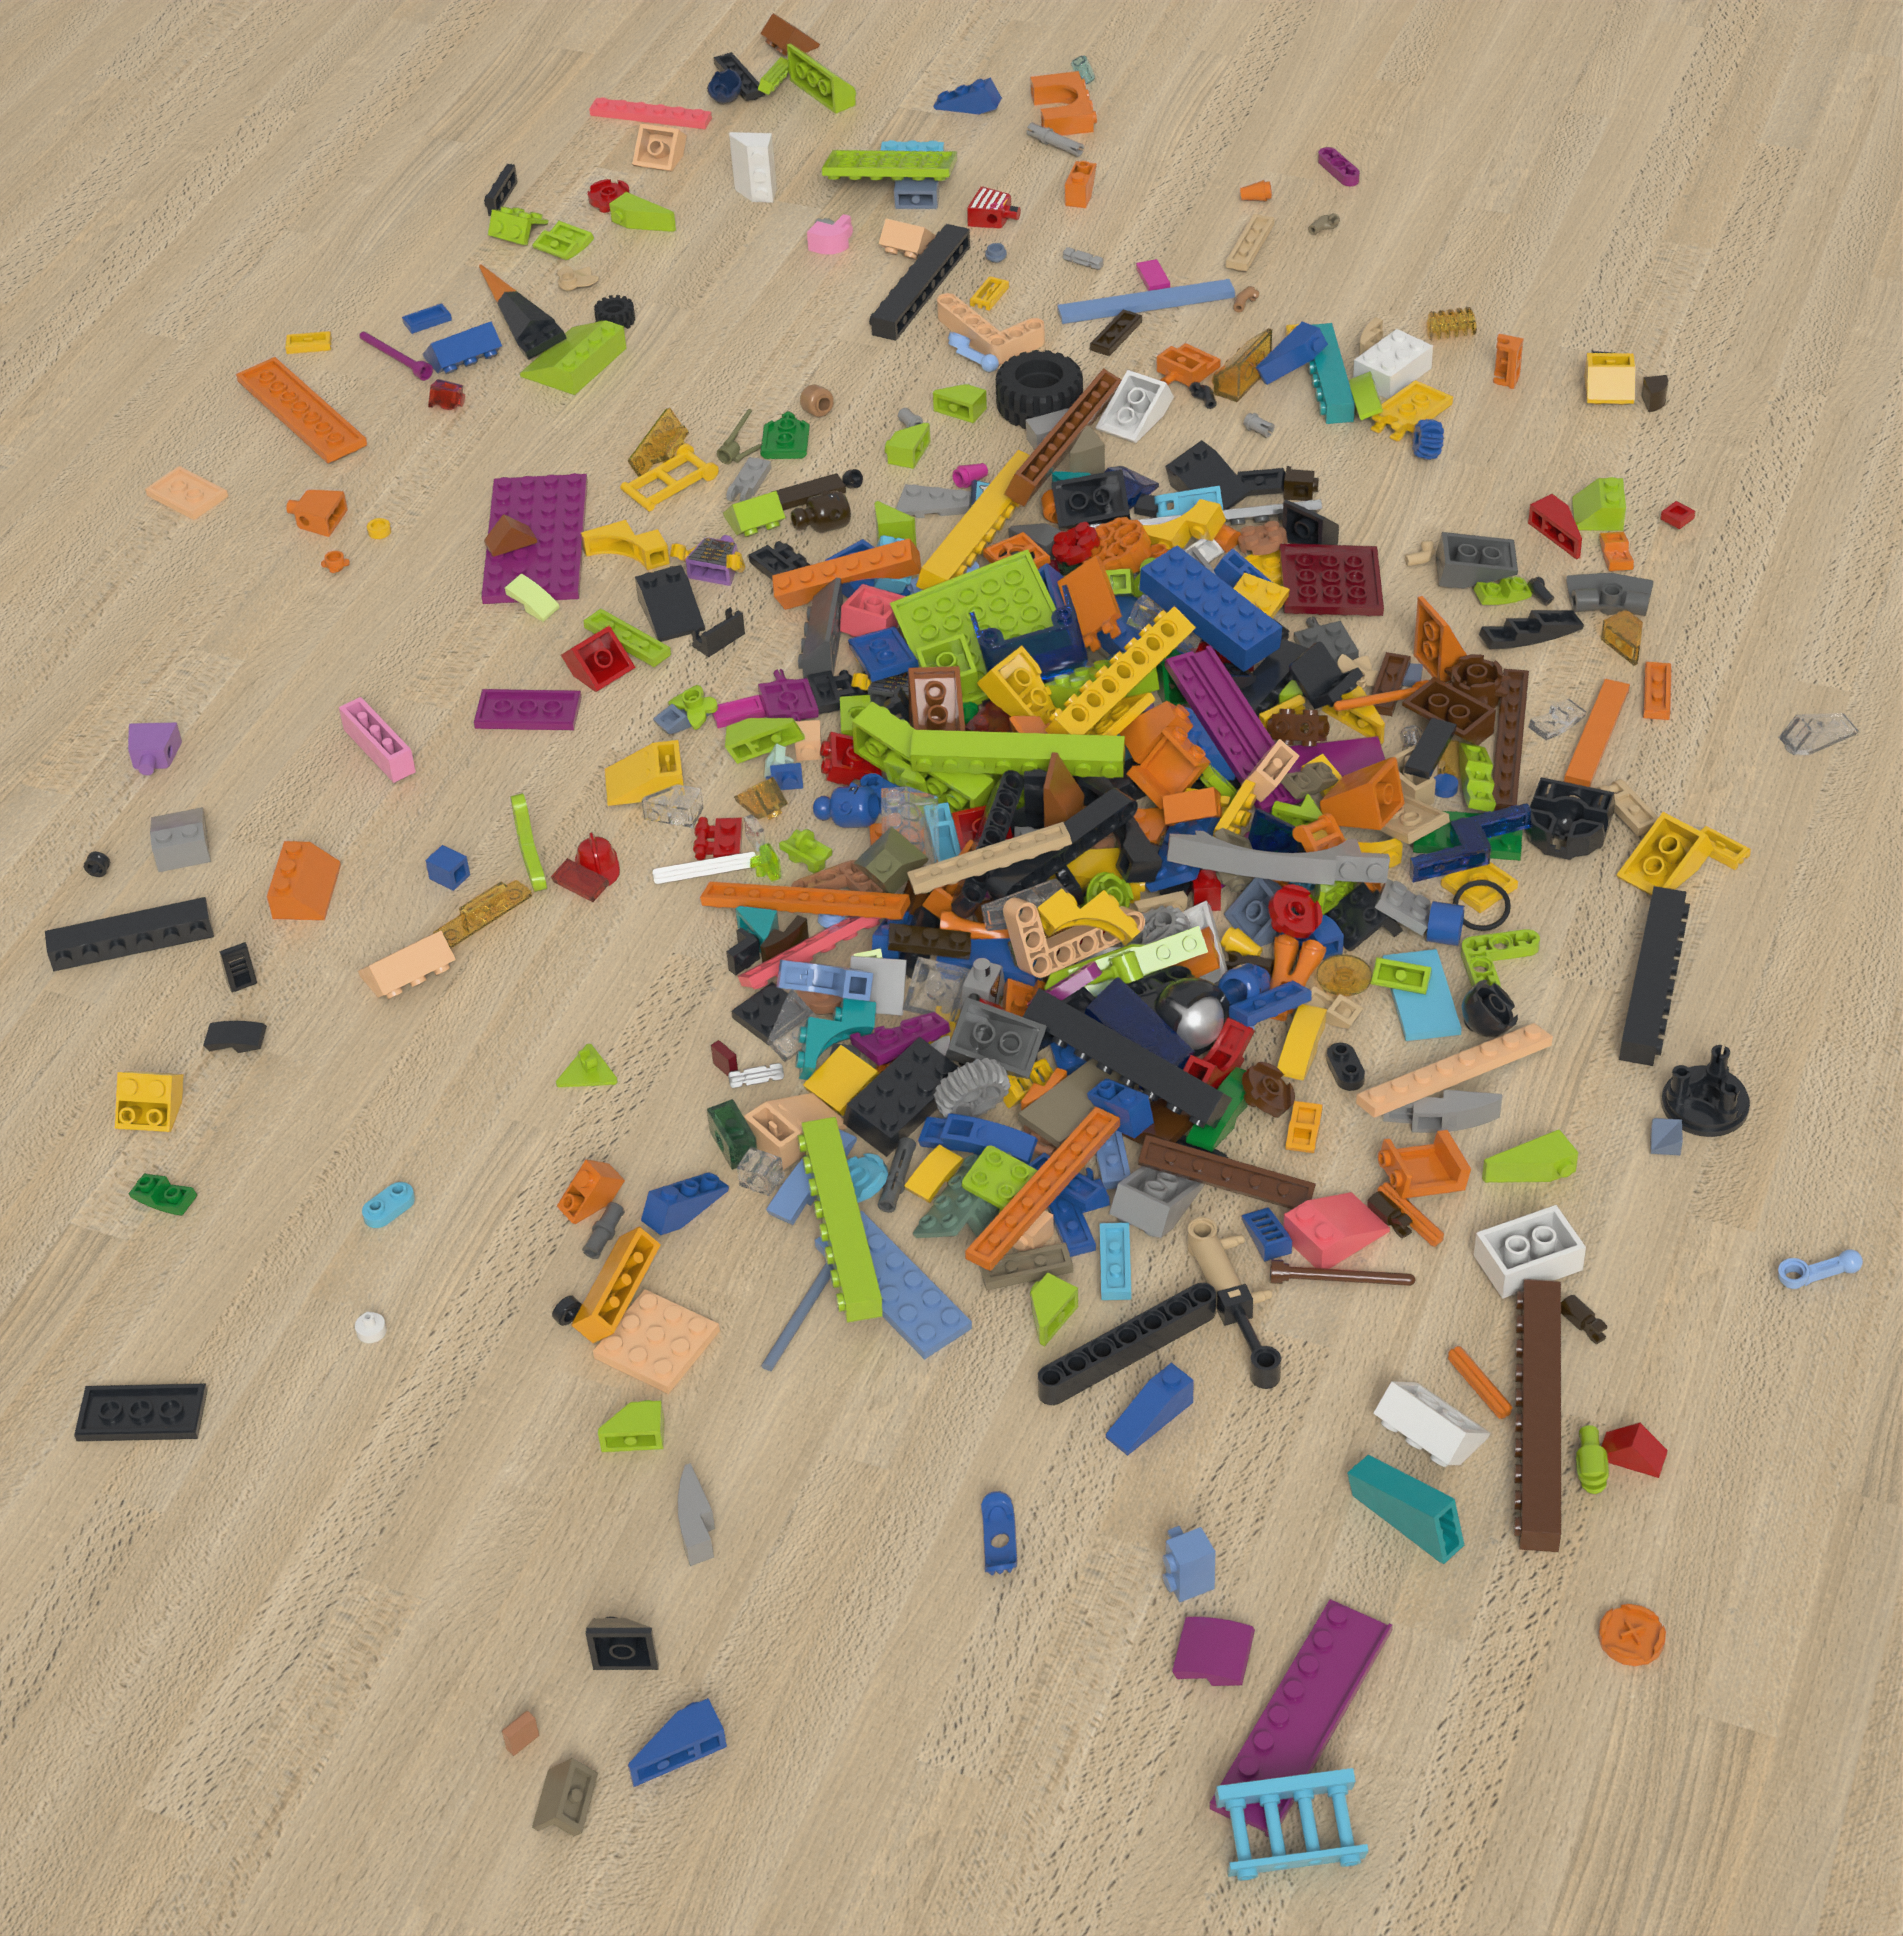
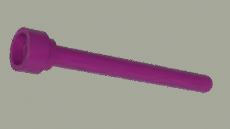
M363 331L359 334L361 340L411 368L414 376L420 380L426 381L432 376L433 367L425 361L416 362L367 332Z

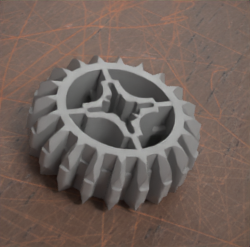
M1162 905L1156 910L1151 908L1147 913L1142 912L1145 918L1144 929L1129 944L1146 945L1192 928L1190 926L1191 923L1179 908H1173L1172 905L1166 908Z
M984 1058L981 1061L976 1059L972 1063L966 1062L964 1066L957 1067L954 1072H949L948 1077L943 1078L940 1081L941 1084L935 1088L934 1097L938 1110L943 1114L944 1118H947L949 1113L975 1118L984 1113L987 1114V1111L996 1108V1104L1004 1100L1003 1097L1009 1093L1008 1089L1011 1085L1006 1070L995 1059L989 1060L988 1058Z

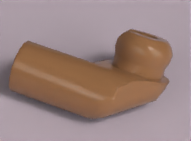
M1248 286L1236 296L1233 309L1236 312H1242L1248 298L1251 301H1255L1259 297V291L1255 290L1253 286Z

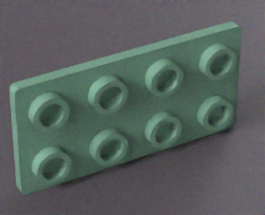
M973 1154L964 1159L961 1168L948 1181V1185L942 1194L934 1200V1204L928 1213L920 1219L919 1225L913 1232L915 1238L957 1236L966 1223L976 1237H978L999 1214L1000 1208L963 1189L961 1185L963 1178L980 1155Z

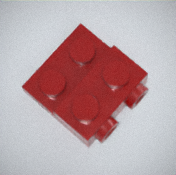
M830 732L827 741L822 742L820 756L825 758L821 764V773L826 774V781L849 786L853 779L861 780L866 774L874 773L882 777L881 769L854 752L853 736Z

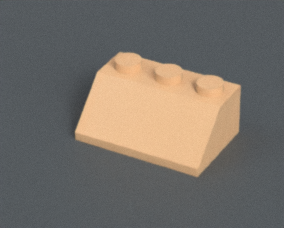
M439 931L357 972L378 998L386 995L390 999L403 992L402 986L410 983L414 987L427 980L426 974L434 971L435 975H438L450 969L448 963L456 959L442 931Z

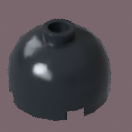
M1481 980L1469 989L1463 999L1461 1006L1464 1023L1469 1030L1479 1035L1496 1037L1516 1025L1518 1014L1513 1017L1512 1009L1515 1005L1499 985L1493 983L1490 986L1485 984L1487 980Z

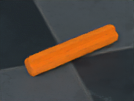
M1385 1182L1378 1187V1191H1382L1401 1208V1213L1407 1214L1413 1222L1410 1226L1431 1246H1437L1444 1240V1233L1406 1198L1401 1199L1396 1189L1390 1183Z
M1460 1346L1451 1349L1448 1352V1360L1499 1419H1504L1506 1416L1511 1415L1512 1405L1466 1351Z

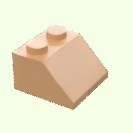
M640 123L632 165L673 171L683 157L687 135L679 129Z
M885 219L879 244L885 248V252L894 255L902 252L905 253V257L917 259V256L924 252L927 245L932 242L936 235L924 227Z

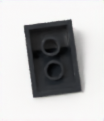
M1203 440L1165 466L1170 486L1178 492L1220 486L1223 510H1229L1251 494L1247 486L1218 452Z
M1122 469L1051 482L1059 529H1071L1081 522H1088L1089 525L1103 524L1120 517H1127L1131 520Z
M682 565L671 566L666 569L635 576L638 601L658 641L663 642L689 635L697 628L699 632L705 630L689 579Z

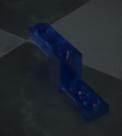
M1528 803L1451 821L1450 841L1453 848H1445L1441 851L1420 854L1410 858L1409 875L1412 882L1490 864L1491 845L1487 838L1529 828L1531 809Z

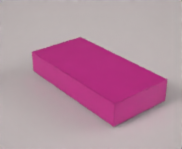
M1157 259L1136 263V270L1148 291L1170 288V281Z
M756 695L718 704V710L712 713V716L719 729L748 718H765L766 713L760 696Z

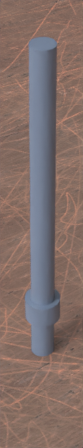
M826 1261L819 1275L762 1363L763 1369L768 1371L774 1369L831 1278L830 1270H834L833 1264L827 1265Z

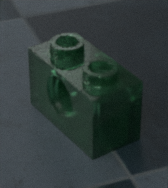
M731 1099L707 1108L710 1133L731 1169L733 1170L757 1161L756 1137L735 1101Z

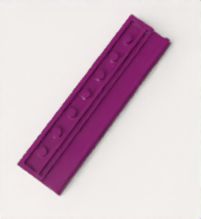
M1211 645L1207 646L1206 650L1198 653L1191 651L1166 659L1165 668L1236 778L1242 784L1275 742ZM1290 768L1287 773H1294V771ZM1280 782L1262 802L1256 799L1254 806L1260 815L1272 812L1275 801L1294 805L1303 802L1305 798L1295 799Z
M1330 1599L1220 1786L1311 1774L1390 1636L1393 1625L1382 1623ZM1214 1794L1210 1801V1810L1231 1819L1230 1811H1226V1807L1217 1808ZM1294 1798L1280 1799L1278 1811L1281 1824L1292 1807ZM1259 1802L1246 1804V1808L1243 1809L1246 1827L1249 1824L1265 1832V1836L1269 1838L1264 1807H1261Z

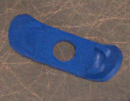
M993 1491L988 1493L981 1503L985 1550L984 1570L990 1575H994L995 1571L998 1574H1002L1004 1570L1011 1573L1018 1563L1015 1513L1012 1500L1004 1492ZM1000 1534L1007 1535L1009 1542L1004 1547L996 1548L992 1546L991 1542L995 1536Z

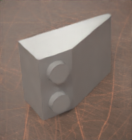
M203 807L151 817V845L158 872L211 862Z
M1142 1166L1118 1183L1109 1214L1117 1217L1122 1223H1129V1225H1134L1144 1230L1149 1236L1162 1238L1175 1227L1205 1184Z

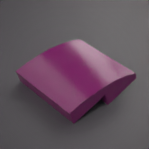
M1185 1617L1172 1670L1176 1679L1207 1678L1211 1686H1242L1255 1633L1254 1627L1219 1618Z

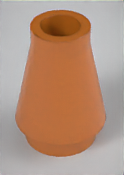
M1265 180L1246 187H1241V200L1267 201V199H1271L1270 181L1265 182Z

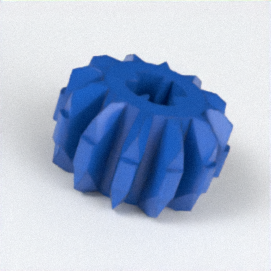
M1425 419L1420 420L1416 424L1412 440V449L1415 456L1431 460L1436 459L1441 454V448L1444 446V429L1441 422Z

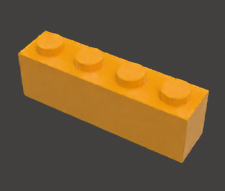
M640 1226L621 1235L571 1326L592 1343L614 1334L661 1244Z

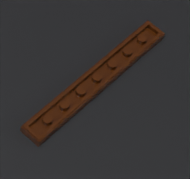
M1503 669V675L1511 676V679L1502 682V686L1508 692V695L1501 697L1493 770L1495 785L1492 795L1496 801L1494 812L1516 814L1529 671Z

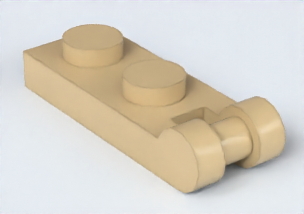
M1622 779L1613 781L1610 786L1602 785L1596 788L1614 792V812L1637 836L1647 833L1659 818Z

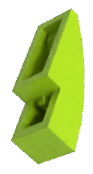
M1371 371L1349 379L1361 420L1383 412L1382 403Z

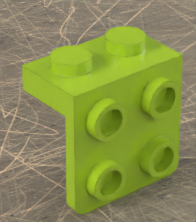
M501 207V210H492L488 235L528 245L531 224H548L549 220L542 218L543 214L527 213L524 209L516 207Z
M989 1145L963 1178L961 1185L963 1189L1000 1208V1213L1038 1170Z

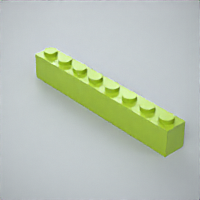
M913 730L910 757L912 771L994 773L1003 775L1008 770L1016 771L1019 774H1024V771H1032L1034 769H1041L1047 772L1051 754L1055 752L1058 753L1072 776L1123 778L1125 736Z
M836 1117L802 1122V1135H797L800 1152L806 1153V1157H803L805 1174H811L812 1178L808 1179L810 1195L817 1198V1201L813 1202L816 1219L821 1218L823 1223L819 1224L821 1241H827L828 1247L824 1249L827 1265L833 1264L834 1270H830L833 1288H839L840 1292L836 1294L838 1311H844L847 1323L882 1317V1297Z

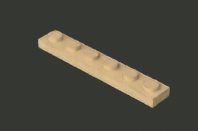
M1061 822L909 871L907 874L915 895L928 893L935 888L947 884H955L965 878L980 876L987 871L999 867H1008L1012 863L1024 859H1033L1040 854L1060 850L1064 846L1071 845L1072 842L1069 832L1064 823Z

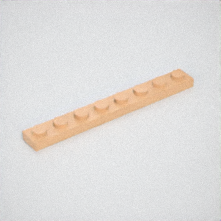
M1532 1023L1358 1093L1356 1104L1374 1118L1550 1047L1552 1046L1553 1036L1535 1023Z

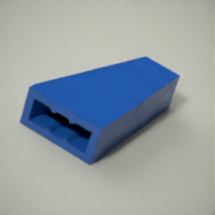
M1010 938L971 939L969 960L937 956L936 966L940 967V978L965 982L974 961L979 958L988 959L990 963L1002 966L1005 983L1009 978L1034 987L1037 980H1042V978L1035 977L1019 969ZM1037 958L1033 962V967L1036 964Z

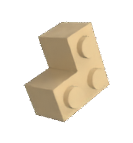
M1417 744L1393 756L1397 759L1403 794L1427 805L1434 804L1436 785L1434 777L1437 775L1438 765L1430 779L1404 773L1405 764Z

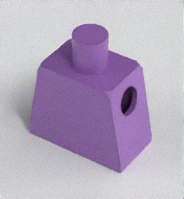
M177 722L129 724L128 750L133 768L138 769L143 775H151L154 769L170 767L182 744Z

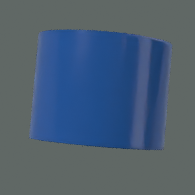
M1433 901L1429 915L1427 942L1459 946L1465 906Z

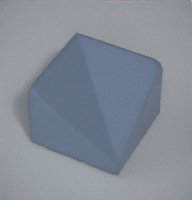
M1653 1118L1650 1129L1651 1154L1681 1155L1683 1143L1682 1120Z

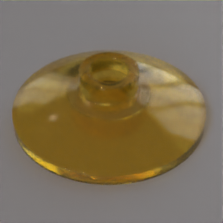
M1340 954L1331 956L1322 961L1317 969L1319 985L1334 995L1353 996L1360 994L1370 986L1372 980L1370 966L1363 959L1353 955Z

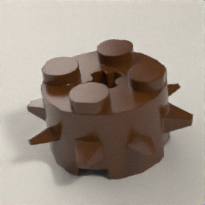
M1470 654L1459 658V663L1455 666L1445 669V672L1451 678V681L1447 684L1494 709L1498 706L1500 697L1508 695V692L1502 686V682L1511 679V676L1503 675L1502 666L1496 660L1494 662L1485 660L1484 655Z

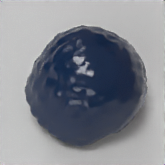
M727 69L723 72L717 71L708 84L707 92L716 102L721 104L731 103L740 94L741 78L732 69Z

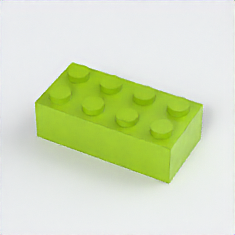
M1110 660L1096 661L1092 667L1077 668L1073 674L1058 675L1054 677V681L1046 683L1045 687L1049 686L1052 692L1050 697L1054 706L1064 711L1067 708L1064 703L1074 693L1080 696L1082 693L1079 689L1089 679L1094 682L1096 680L1094 675L1104 665L1109 668L1111 666ZM1156 667L1125 697L1159 690Z

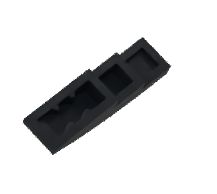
M1531 610L1528 618H1507L1504 626H1482L1479 636L1489 649L1516 648L1566 636L1582 630L1584 624L1573 610Z

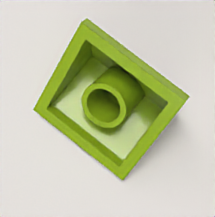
M876 501L874 506L877 543L880 537L884 535L894 537V539L910 538L917 547L915 518L880 501Z

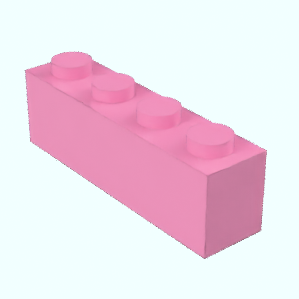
M361 697L339 707L344 731L393 783L416 772L411 749Z

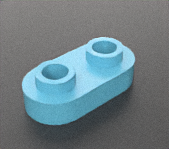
M405 1182L393 1183L369 1200L362 1208L365 1224L371 1228H381L408 1210L415 1202L412 1186Z

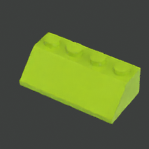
M787 44L789 75L792 83L835 114L856 106L855 87L792 44Z

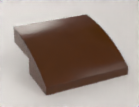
M1158 1099L1157 1102L1153 1100L1150 1103L1154 1123L1142 1131L1136 1138L1123 1133L1122 1136L1141 1145L1144 1144L1146 1135L1176 1143L1194 1123L1189 1121L1190 1114L1182 1111L1181 1115L1165 1107L1168 1101Z

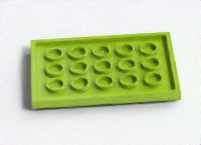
M832 150L822 167V176H828V179L832 180L840 179L841 176H849L851 180H859L864 176L870 177L871 180H881L883 177H891L892 180H903L904 177H912V180H925V177H933V180L943 181L946 180V177H950L957 161V151Z

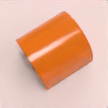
M1223 524L1214 539L1224 552L1227 553L1239 544L1238 538L1241 533Z

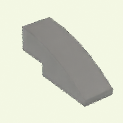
M690 1463L684 1466L680 1480L678 1517L684 1550L689 1565L693 1566L714 1558L712 1542L708 1531L714 1530L715 1525L712 1509Z

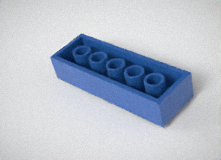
M1178 545L1141 568L1139 590L1167 612L1175 606L1196 627L1192 632L1243 672L1280 648L1282 626Z

